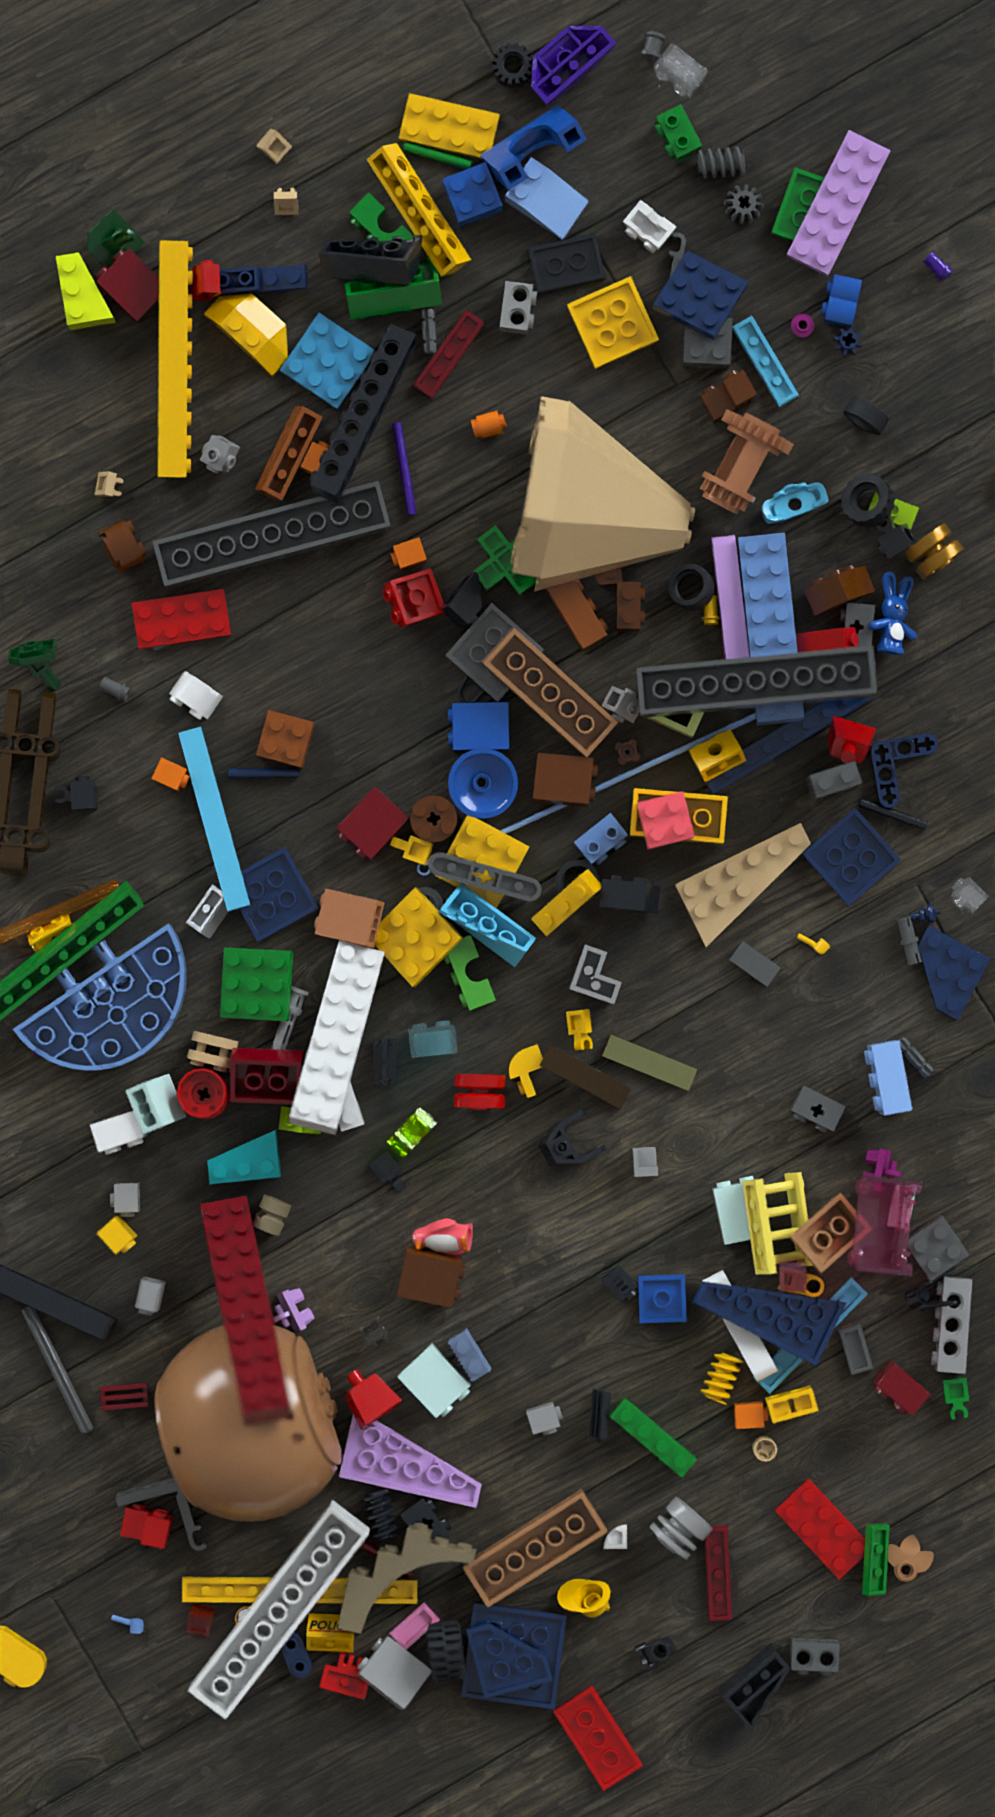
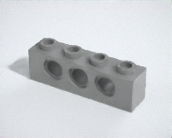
M945 1276L941 1278V1281H937L936 1294L940 1295V1302L947 1301L951 1295H957L959 1299L955 1307L935 1308V1319H938V1328H934L933 1342H937L936 1351H932L931 1365L935 1366L937 1372L966 1374L972 1279ZM950 1318H954L957 1321V1326L952 1331H948L945 1327L946 1321ZM947 1342H954L955 1350L951 1354L944 1352V1345Z

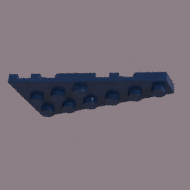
M702 1281L693 1300V1303L814 1366L817 1365L846 1305V1302Z

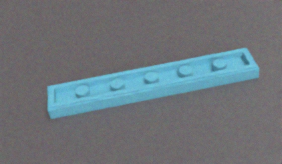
M852 1277L828 1299L846 1302L836 1326L868 1295ZM780 1348L771 1357L778 1371L758 1383L770 1394L803 1361L802 1359Z

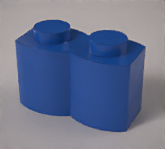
M836 274L833 280L828 279L825 293L829 294L828 303L823 302L820 315L825 316L823 323L846 328L852 327L862 280Z

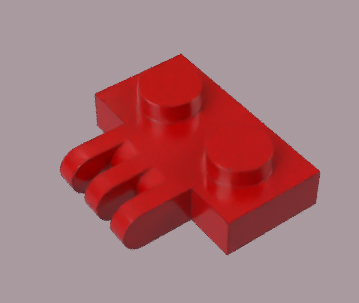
M340 1652L336 1667L324 1665L319 1688L365 1700L368 1684L357 1676L360 1671L357 1667L363 1658L358 1657L356 1665H352L354 1655L349 1654L347 1663L343 1662L345 1653Z

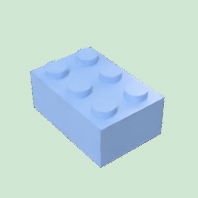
M893 1040L867 1045L868 1050L864 1051L866 1064L871 1065L872 1073L868 1074L870 1087L875 1088L876 1096L873 1097L875 1111H879L881 1115L911 1111L912 1106L900 1042Z

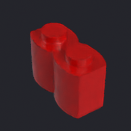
M205 260L201 261L200 265H195L193 269L189 270L192 271V285H188L189 294H192V301H209L214 296L221 294L219 264H214V261Z

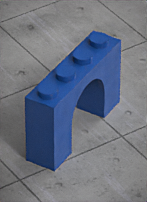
M557 105L480 156L483 162H486L490 174L506 189L510 190L528 178L521 165V161L532 151L545 145L557 144L566 152H569L587 139L577 120Z

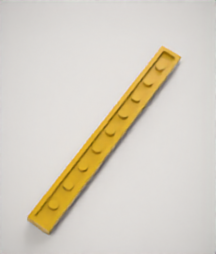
M183 1577L182 1602L253 1603L273 1577ZM334 1578L316 1603H343L348 1578ZM397 1578L384 1589L374 1604H417V1578Z

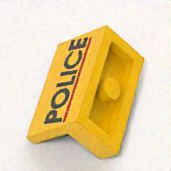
M308 1613L307 1650L354 1652V1632L338 1628L340 1615Z

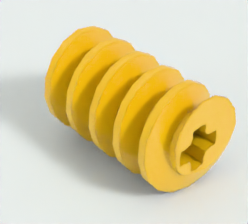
M722 1352V1354H714V1357L719 1362L710 1364L715 1369V1372H707L712 1380H704V1383L709 1388L701 1389L700 1392L707 1398L727 1405L722 1398H730L731 1395L725 1390L734 1388L729 1381H736L737 1377L732 1372H739L740 1368L736 1363H743L744 1361Z

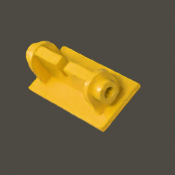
M69 914L57 916L50 924L44 927H37L30 932V935L27 937L35 953L53 940V937L58 936L73 924Z

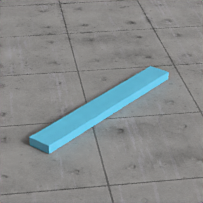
M197 727L178 733L227 911L230 912L251 906L202 728Z

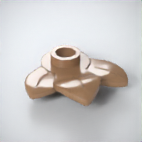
M914 1535L906 1537L901 1542L900 1547L889 1544L888 1562L894 1566L895 1576L903 1582H909L916 1577L917 1573L926 1571L934 1557V1553L931 1551H920L919 1542ZM905 1565L910 1568L906 1574L901 1572L902 1567Z

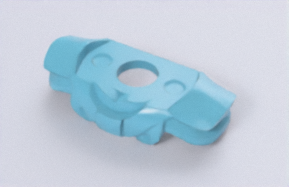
M805 482L786 485L782 490L776 492L773 498L764 502L762 506L763 518L768 524H772L815 510L828 502L827 492L824 486L817 482L806 485ZM791 499H798L801 501L802 506L799 510L793 511L788 507V502Z

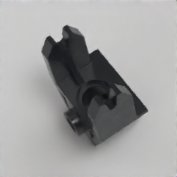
M585 1108L551 1126L547 1135L544 1136L538 1145L549 1166L578 1165L607 1150L605 1145H601L585 1154H577L566 1134L565 1129L571 1122L588 1113Z

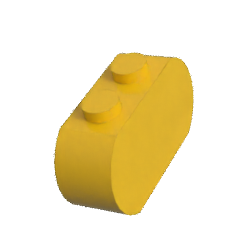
M0 1626V1674L4 1676V1681L13 1687L17 1685L25 1688L34 1685L40 1680L47 1667V1658L44 1651L8 1627Z

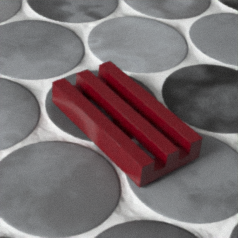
M147 1382L100 1386L102 1411L149 1406ZM143 1388L141 1393L106 1396V1391ZM143 1398L144 1400L141 1402L107 1404L109 1400Z

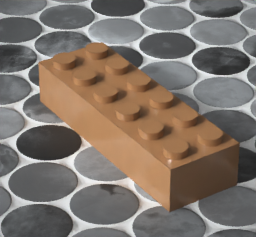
M511 628L480 662L584 757H588L618 723L515 628Z
M580 1489L475 1555L473 1564L463 1563V1569L486 1606L489 1607L608 1531L583 1489Z

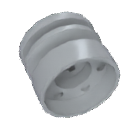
M675 1496L666 1507L668 1513L672 1516L670 1520L659 1515L657 1518L664 1527L662 1528L653 1522L650 1528L665 1547L687 1560L690 1553L684 1546L687 1545L695 1551L696 1546L691 1538L694 1536L703 1541L713 1528L690 1506Z

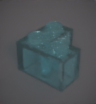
M450 1020L435 1022L436 1027L427 1028V1023L414 1024L413 1029L408 1030L411 1058L458 1053L455 1025H450Z

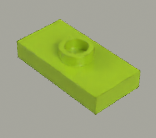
M876 491L868 511L872 510L878 503L879 498ZM895 499V507L891 511L894 524L900 526L907 523L911 530L919 508Z

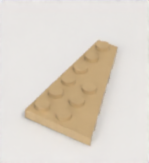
M801 823L675 884L705 947L811 844Z

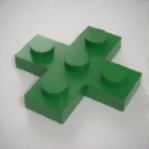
M496 525L477 539L490 557L489 560L474 570L479 574V582L486 591L505 577L519 595L536 583V577L512 573L513 565L510 563L514 541L509 543Z

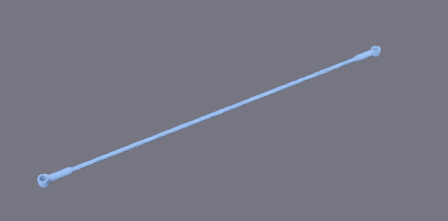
M755 713L593 788H596V792L692 749L698 743L706 742L719 732H725L728 729L733 730L756 719ZM554 805L500 831L507 834L566 806ZM418 864L417 871L420 875L426 876L431 872L430 870L426 873L420 872L421 864Z

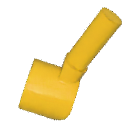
M800 933L797 936V939L813 947L819 954H824L830 948V945L822 938L815 943Z

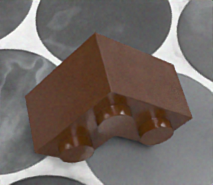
M734 370L724 376L725 379L722 385L718 387L712 385L702 391L703 395L700 397V401L713 424L722 419L726 410L736 412L754 402L757 393L744 370L740 372Z
M851 565L842 570L838 569L827 574L828 579L825 580L824 577L811 582V587L804 590L814 616L829 612L845 603L858 600L875 592L865 565L855 568V565Z

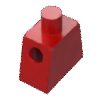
M833 716L827 735L829 754L841 758L845 763L853 761L859 764L862 763L870 749L876 728Z
M357 1369L346 1377L353 1388L348 1391L345 1398L361 1430L396 1408L402 1401L376 1374L364 1379Z

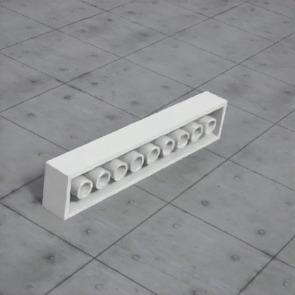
M332 1500L195 1677L188 1691L226 1719L365 1540L370 1528Z

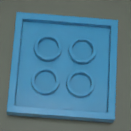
M318 313L281 367L280 372L338 410L361 377L363 371L370 364V357L374 349Z

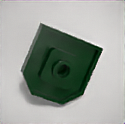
M113 208L87 232V250L103 266L106 265L107 267H111L115 263L112 258L122 249L126 251L129 248L135 253L145 243Z
M56 638L43 641H29L9 650V664L17 666L26 665L35 678L39 676L50 691H55L61 685L59 679L49 668V661L56 659Z

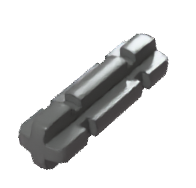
M432 308L421 309V319H423V322H421L422 341H425L423 353L434 354L437 351L436 343H434L436 341L435 322H433L435 313Z
M905 1037L901 1038L899 1042L901 1052H904L903 1055L915 1068L919 1069L918 1072L923 1077H928L933 1072V1068L929 1063H925L922 1055L913 1046H910L911 1043Z

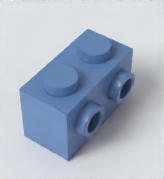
M610 813L578 838L574 844L590 864L596 862L599 865L609 857L606 852L611 848L618 850L627 842L624 838L628 834Z

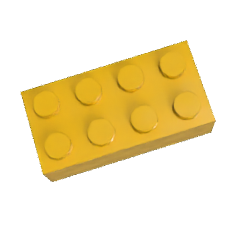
M634 788L629 836L645 838L636 806L638 802L678 792ZM684 793L695 836L693 839L685 841L723 844L728 796Z

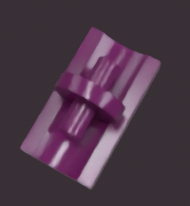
M885 1149L867 1151L866 1163L876 1164L875 1174L864 1172L861 1184L871 1187L873 1191L884 1192L885 1183L893 1185L894 1177L902 1176V1172L896 1171L897 1162L890 1161L892 1151Z

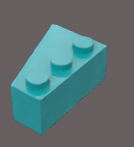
M277 1129L208 1160L210 1184L281 1177Z

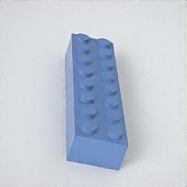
M785 533L738 537L737 546L749 657L797 653ZM803 703L755 707L756 726L803 721Z

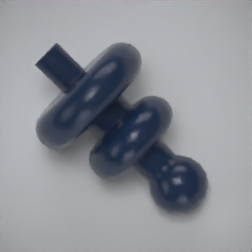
M928 904L927 911L924 908H920L919 913H911L909 916H911V921L921 919L922 922H926L929 917L930 922L934 923L936 922V914H941L940 909L935 910L933 904Z

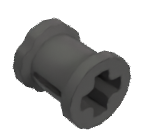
M646 31L645 47L640 55L646 59L660 60L661 55L659 52L666 36L658 32Z

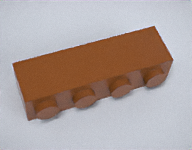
M304 406L294 407L254 490L272 500H283L321 422L322 416Z
M579 579L545 588L582 651L607 637L606 631L609 629L602 618L598 619L593 611L597 609L590 598L586 599L581 591L585 589Z

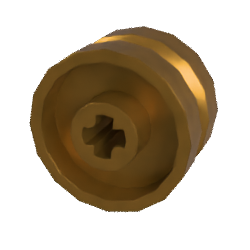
M945 523L934 529L904 553V556L910 563H915L923 557L926 559L916 569L922 580L932 573H937L953 561L956 555L964 550L958 540H952L943 546L942 543L952 533Z

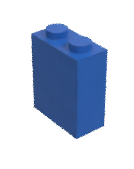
M508 702L452 703V709H448V723H453V732H448V746H453V752L470 751L478 748L509 751Z

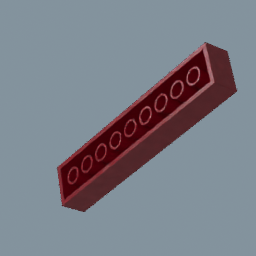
M247 1196L200 1204L201 1218L244 1427L291 1418V1404Z

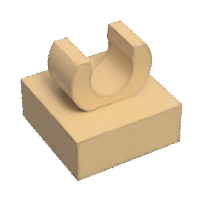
M282 188L274 192L275 215H298V196L294 188H291L290 192H282Z
M109 471L99 472L95 495L100 497L121 495V492L116 491L114 487L115 483H123L124 480L116 478L117 473Z

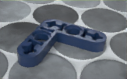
M920 734L876 742L871 747L870 756L877 798L880 805L892 808L900 800L894 760L934 753L938 747V741L934 735ZM924 738H928L929 742H933V746L929 748L930 751H926L925 747L917 748L919 753H914L915 744L912 739H917L916 744L923 743ZM902 741L908 742L911 747L910 752L906 755L898 751V744ZM879 745H882L883 749H887V753L884 754V762L889 760L890 764H882L877 767L876 762H881L880 755L875 754V751L879 748ZM887 768L891 771L889 781H882L879 778L878 773L880 769ZM893 783L894 788L889 787L890 795L895 796V799L891 800V804H888L886 800L883 801L882 799L886 795V789L881 790L880 785Z

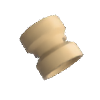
M759 1436L754 1440L752 1449L757 1459L767 1462L776 1456L777 1447L770 1437Z

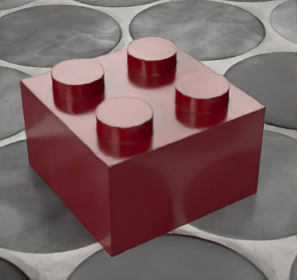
M889 1360L872 1380L876 1384L874 1389L886 1400L891 1397L894 1400L891 1404L904 1415L908 1412L913 1416L931 1395L892 1360Z

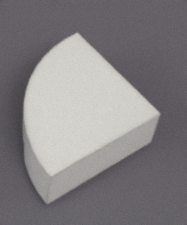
M627 1524L617 1526L607 1534L603 1549H627Z

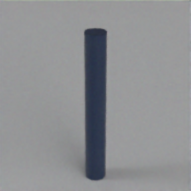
M298 768L228 769V778L299 777Z

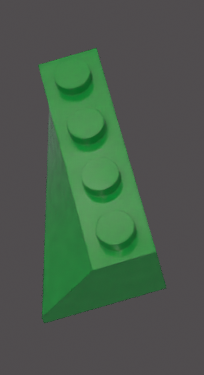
M429 257L427 262L418 264V271L410 285L377 283L363 280L345 283L351 319H364L369 316L387 315L393 312L411 311L418 308H431L436 305H442L438 272Z

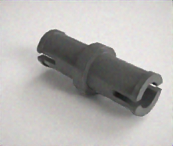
M911 916L897 919L902 938L900 944L904 946L907 965L922 962L917 945L919 939L918 936H915Z

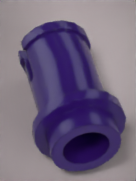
M934 251L923 261L924 264L938 275L937 279L944 281L953 272L950 268L951 265L947 266Z

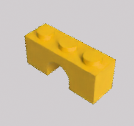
M587 869L532 917V921L548 936L598 892L602 884Z

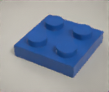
M685 1274L638 1276L639 1323L687 1322Z

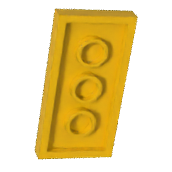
M409 93L399 140L482 159L480 155L493 147L500 114Z

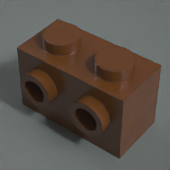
M617 582L616 631H640V625H645V611H640V602H645V588H641V582Z

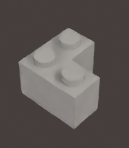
M584 945L569 989L614 1004L622 982L600 975L607 952Z

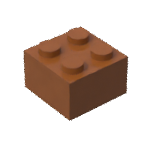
M268 710L256 756L303 769L315 726L314 722Z

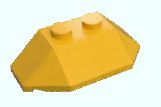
M252 293L221 296L204 313L208 319L272 377L287 360L286 324Z

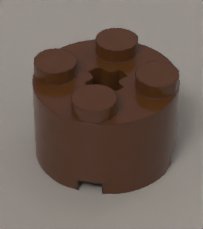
M121 520L97 532L99 538L104 537L105 543L102 546L113 567L119 566L116 571L118 574L144 562L146 550L141 541L136 542L134 538V533L136 532L130 520L127 522Z
M441 796L424 797L414 805L411 811V827L417 837L433 844L444 842L456 829V810L447 799ZM435 813L436 817L440 816L441 820L437 821L436 826H433L432 822H427V819L431 818L430 814Z

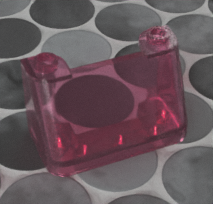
M863 1175L861 1180L858 1179L856 1183L858 1202L853 1247L848 1255V1263L851 1264L853 1270L911 1276L912 1264H907L906 1256L910 1257L907 1246L912 1205H916V1200H912L915 1193L920 1194L922 1182Z

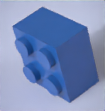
M486 162L442 179L444 190L459 228L503 211V205Z

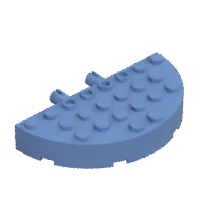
M167 924L120 957H115L105 940L99 943L100 946H94L92 949L95 950L103 962V968L82 983H76L68 969H64L62 971L63 975L59 973L56 976L65 990L64 995L13 1029L14 1032L31 1050L48 1061L78 1070L115 1068L130 1063L148 1053L172 1028L181 1010L186 992L187 969L185 956L179 938L171 924Z

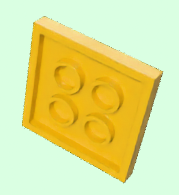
M631 276L567 304V308L595 369L659 341Z
M466 815L446 854L516 873L529 846L475 817ZM484 870L482 874L476 872L472 874L481 878V883H485L486 880H497L489 876L487 870ZM436 876L455 887H458L461 883L440 876ZM463 883L495 908L498 907L504 894Z
M416 887L380 922L375 946L384 952V956L412 987H416L463 939L460 933L442 914L438 913L439 910Z

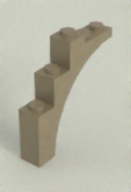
M414 1523V1525H409L403 1551H399V1548L393 1545L381 1547L378 1551L374 1573H370V1570L364 1567L352 1568L349 1573L338 1628L361 1634L369 1610L375 1600L388 1585L401 1575L417 1567L435 1562L457 1561L473 1564L476 1549H472V1545L467 1543L451 1544L445 1538L436 1537L433 1540L431 1539L433 1530L428 1529V1526L425 1524Z

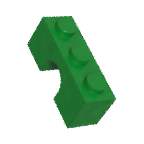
M369 192L349 212L350 223L358 231L363 229L368 234L367 239L378 237L379 241H392V237L402 236V240H413V235L403 225L392 233H385L379 229L378 223L386 214V210Z

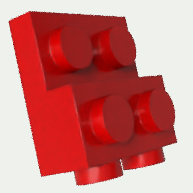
M431 568L391 580L384 585L383 597L387 603H391L393 609L391 611V619L394 624L399 625L400 629L444 614L440 610L444 602Z

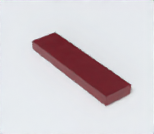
M465 310L419 375L413 387L432 400L484 327L485 322L468 310Z
M711 1526L713 1530L704 1539L708 1620L729 1621L732 1620L728 1526Z

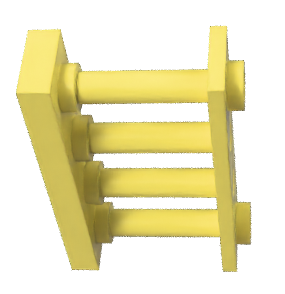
M801 1172L785 1173L784 1182L764 1185L763 1179L742 1181L756 1274L777 1273L776 1264L796 1260L798 1266H813L796 1245V1251L774 1255L772 1241L790 1238L808 1220L804 1181ZM787 1191L789 1205L767 1208L766 1194ZM790 1214L792 1228L770 1231V1217Z

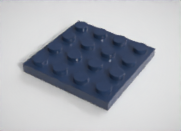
M474 1602L470 1628L491 1623L546 1655L553 1681L485 1699L470 1642L468 1641L465 1664L466 1676L463 1680L461 1697L555 1709L567 1614L495 1604L487 1607L485 1603Z

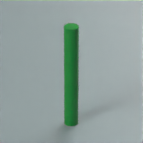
M405 142L403 151L463 169L471 168L472 161L407 142Z

